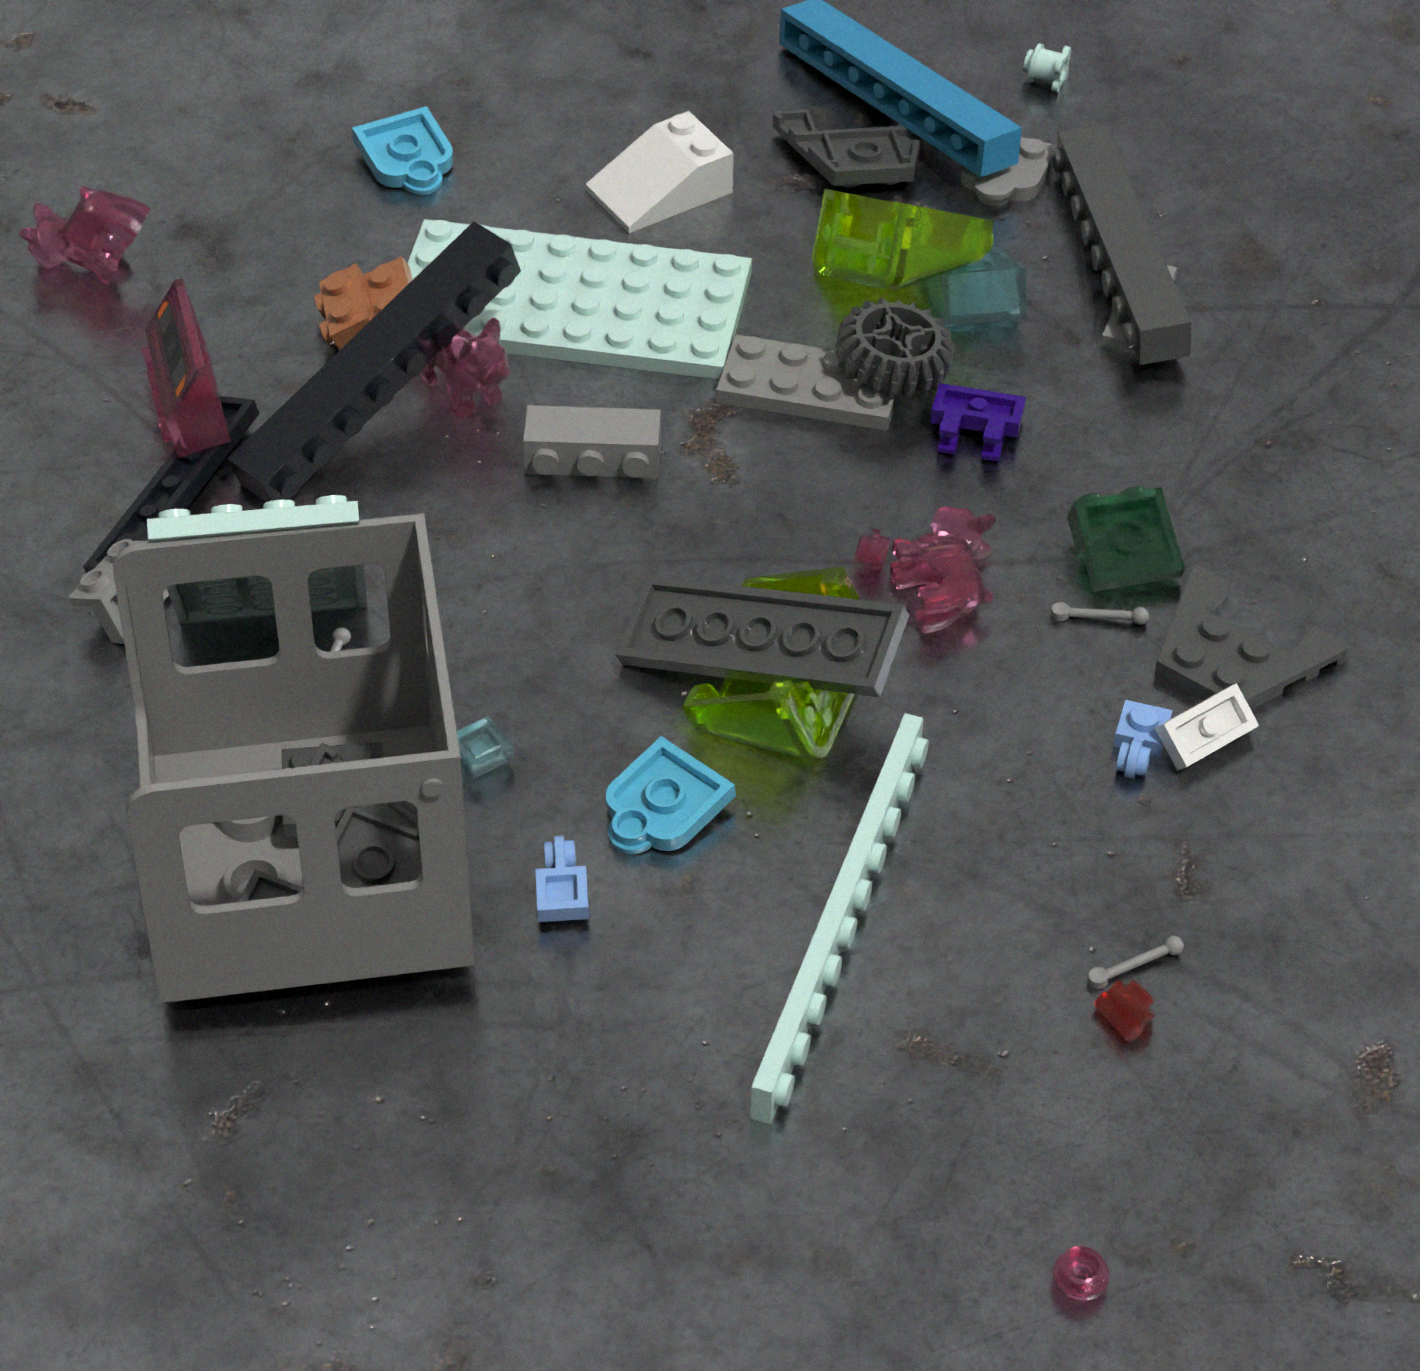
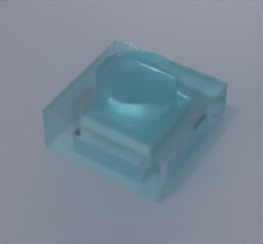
M489 716L457 731L461 766L472 779L514 760V746Z

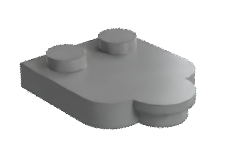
M1021 137L1018 164L984 177H979L961 165L960 181L966 188L975 191L978 199L986 205L999 206L1005 204L1008 200H1031L1038 195L1053 167L1052 149L1058 148V145L1046 143L1039 139Z

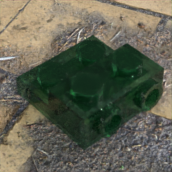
M1134 486L1123 490L1120 494L1109 496L1091 493L1073 502L1067 515V520L1078 558L1084 557L1093 592L1182 577L1185 566L1161 487L1146 489L1143 486Z

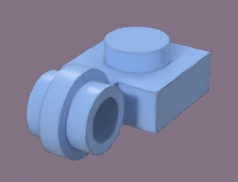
M1125 700L1114 739V747L1120 748L1116 770L1125 772L1124 777L1134 779L1135 775L1145 777L1150 755L1161 757L1164 745L1155 727L1171 719L1173 710Z
M564 835L554 836V841L544 842L546 868L535 869L538 922L589 919L586 866H576L574 840H564Z

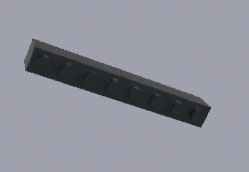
M473 221L227 458L240 484L265 502L288 500L293 497L320 467L325 466L351 437L361 431L364 424L383 406L389 404L394 395L414 376H417L443 347L449 345L455 336L474 317L483 312L485 306L514 281L521 270L512 245Z

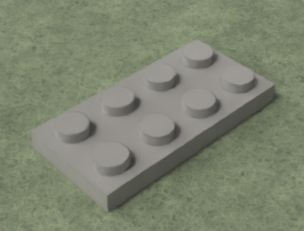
M736 334L716 389V403L888 431L898 394L891 400L887 393L879 392L874 395L873 389L870 387L858 388L857 379L846 378V370L838 366L836 350Z

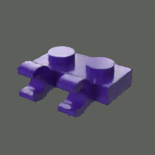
M940 383L932 406L930 422L940 425L939 434L941 436L937 452L955 455L960 429L963 428L984 432V447L981 459L999 462L1004 435L1018 437L1025 411L1026 397Z

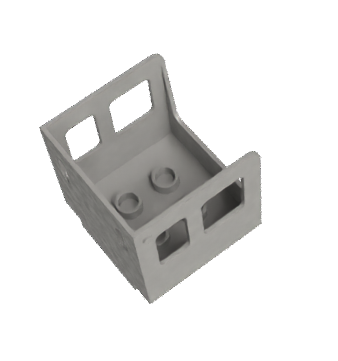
M424 513L359 520L360 523L142 542L129 545L116 555L113 562V576L136 716L140 788L134 791L127 800L126 816L160 1003L475 965L461 756ZM363 564L381 566L385 571L390 627L389 640L385 644L376 647L330 652L318 649L314 641L308 577L310 574L325 568ZM249 576H262L271 582L279 641V651L276 655L266 659L183 667L173 661L163 600V591L167 587L175 584ZM382 742L383 758L282 769V749L318 747L321 743L329 746ZM401 802L416 814L422 868L421 875L417 879L404 883L361 888L347 887L342 883L334 820L335 815L340 810L355 806ZM283 815L295 821L297 837L285 838ZM255 869L303 887L300 892L291 896L238 902Z

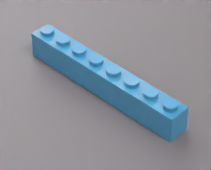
M807 0L781 9L779 44L953 160L979 177H984L1018 164L1022 127L823 0Z

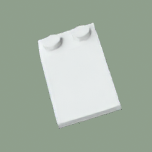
M687 111L654 124L586 183V191L630 234L733 193L734 153L691 112Z

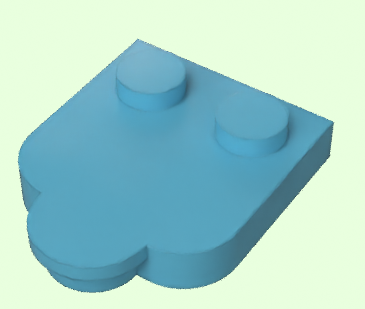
M427 106L352 128V140L377 181L384 186L393 188L404 187L408 192L415 195H429L441 187L442 175L447 173L453 165V148Z
M660 736L607 787L605 794L608 814L612 818L608 828L610 843L616 850L625 854H639L651 847L661 851L677 850L685 846L736 797L735 784Z

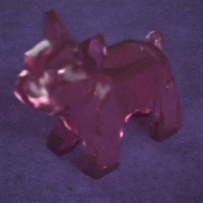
M86 186L79 189L81 198L72 213L67 217L58 218L57 214L48 206L36 203L33 207L36 225L34 228L26 227L21 229L19 236L29 242L28 252L34 256L38 264L45 269H50L68 260L72 264L95 272L99 280L108 285L114 275L118 263L128 246H131L150 211L144 203L132 198L119 196L101 189L91 190Z
M495 317L491 318L486 323L483 331L476 336L464 327L452 338V342L443 347L419 373V376L428 385H433L437 383V375L434 369L436 366L445 376L450 409L460 419L475 414L472 398L473 394L478 390H481L485 401L491 406L502 400V391L498 384L510 376L511 370L507 352L499 343L501 327L499 320Z
M940 507L932 519L931 532L922 535L914 541L902 538L892 541V551L899 560L890 564V576L896 588L899 590L921 586L917 588V594L921 601L922 610L915 612V620L922 633H933L946 628L956 619L976 609L979 604L989 603L993 600V593L984 589L982 576L973 559L984 558L993 551L981 539L982 534L992 527L996 521L993 514L976 517L967 508Z

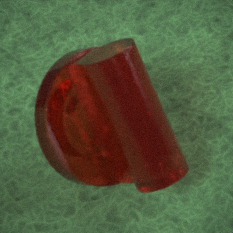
M1118 979L1108 991L1100 994L1094 1002V1006L1129 1042L1138 1038L1143 1031V1027L1156 1016L1150 1008L1155 999L1134 979L1127 985Z

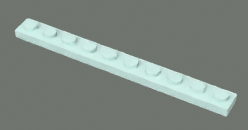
M905 713L751 1086L750 1119L771 1125L778 1105L786 1107L789 1103L795 1081V1076L791 1075L795 1064L803 1066L811 1042V1035L807 1034L811 1024L819 1026L827 1001V996L823 995L827 985L833 987L836 985L842 965V957L839 956L842 947L850 948L857 928V918H854L857 909L865 911L872 890V881H869L872 872L879 874L882 870L887 851V845L884 844L886 836L895 837L901 817V809H898L900 801L908 803L915 782V774L912 773L914 766L922 768L925 762L929 740L922 738V717Z

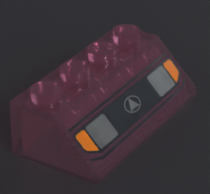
M183 278L173 281L147 325L145 331L149 346L142 348V353L148 368L147 376L153 391L152 398L159 416L157 421L165 443L173 441L178 456L182 457L230 442L231 439L209 351Z

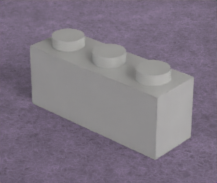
M527 405L523 437L524 474L658 479L661 450V409Z

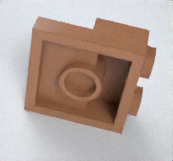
M402 256L391 262L381 264L366 274L355 263L319 281L321 293L314 295V301L320 314L326 319L319 323V327L329 346L336 344L339 350L342 349L413 280L410 267Z

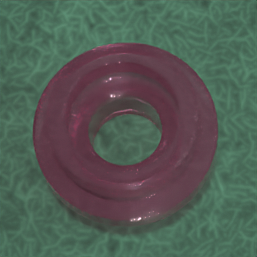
M873 528L869 537L865 535L860 536L854 555V561L861 563L860 573L868 574L869 571L880 573L883 568L890 538L880 535V530Z
M1077 1246L1070 1248L1057 1259L1053 1269V1281L1058 1291L1065 1297L1075 1301H1091L1100 1297L1107 1289L1109 1269L1097 1251L1089 1247ZM1074 1275H1084L1088 1279H1078Z

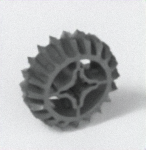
M880 297L877 304L864 301L861 308L852 307L850 314L845 316L840 324L835 343L838 366L846 370V378L857 379L858 388H872L874 395L879 392L887 393L891 400L896 394L910 400L914 393L925 397L928 390H937L942 380H945L946 375L950 372L954 355V342L951 339V330L943 327V319L932 318L931 309H917L915 302L910 305L902 304L899 298L894 303H888L884 298Z

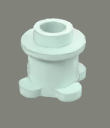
M1039 43L1035 50L1029 49L1023 66V72L1028 73V81L1034 83L1037 79L1053 83L1052 92L1059 93L1061 85L1065 82L1068 75L1072 48L1064 46L1063 52L1059 53L1044 49V44Z

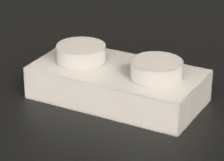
M1236 683L1155 727V730L1178 771L1255 729L1259 724Z

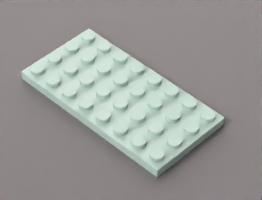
M424 219L407 263L410 267L412 279L425 269L470 224ZM481 225L512 245L521 272L447 346L720 380L735 338L752 272V258L739 257L732 254L722 255L697 252L690 249L680 250L655 247L648 244L638 245L613 242L606 239L596 240Z
M329 495L317 498L314 505L295 506V502L292 500H273L264 503V509L243 511L241 505L225 504L211 508L210 514L190 515V511L187 509H169L159 512V518L147 519L148 540L152 542L360 523L358 501L347 502L346 496ZM363 565L319 569L312 572L308 577L311 612L367 607ZM262 576L183 583L167 587L180 624L275 615L272 585L267 578Z

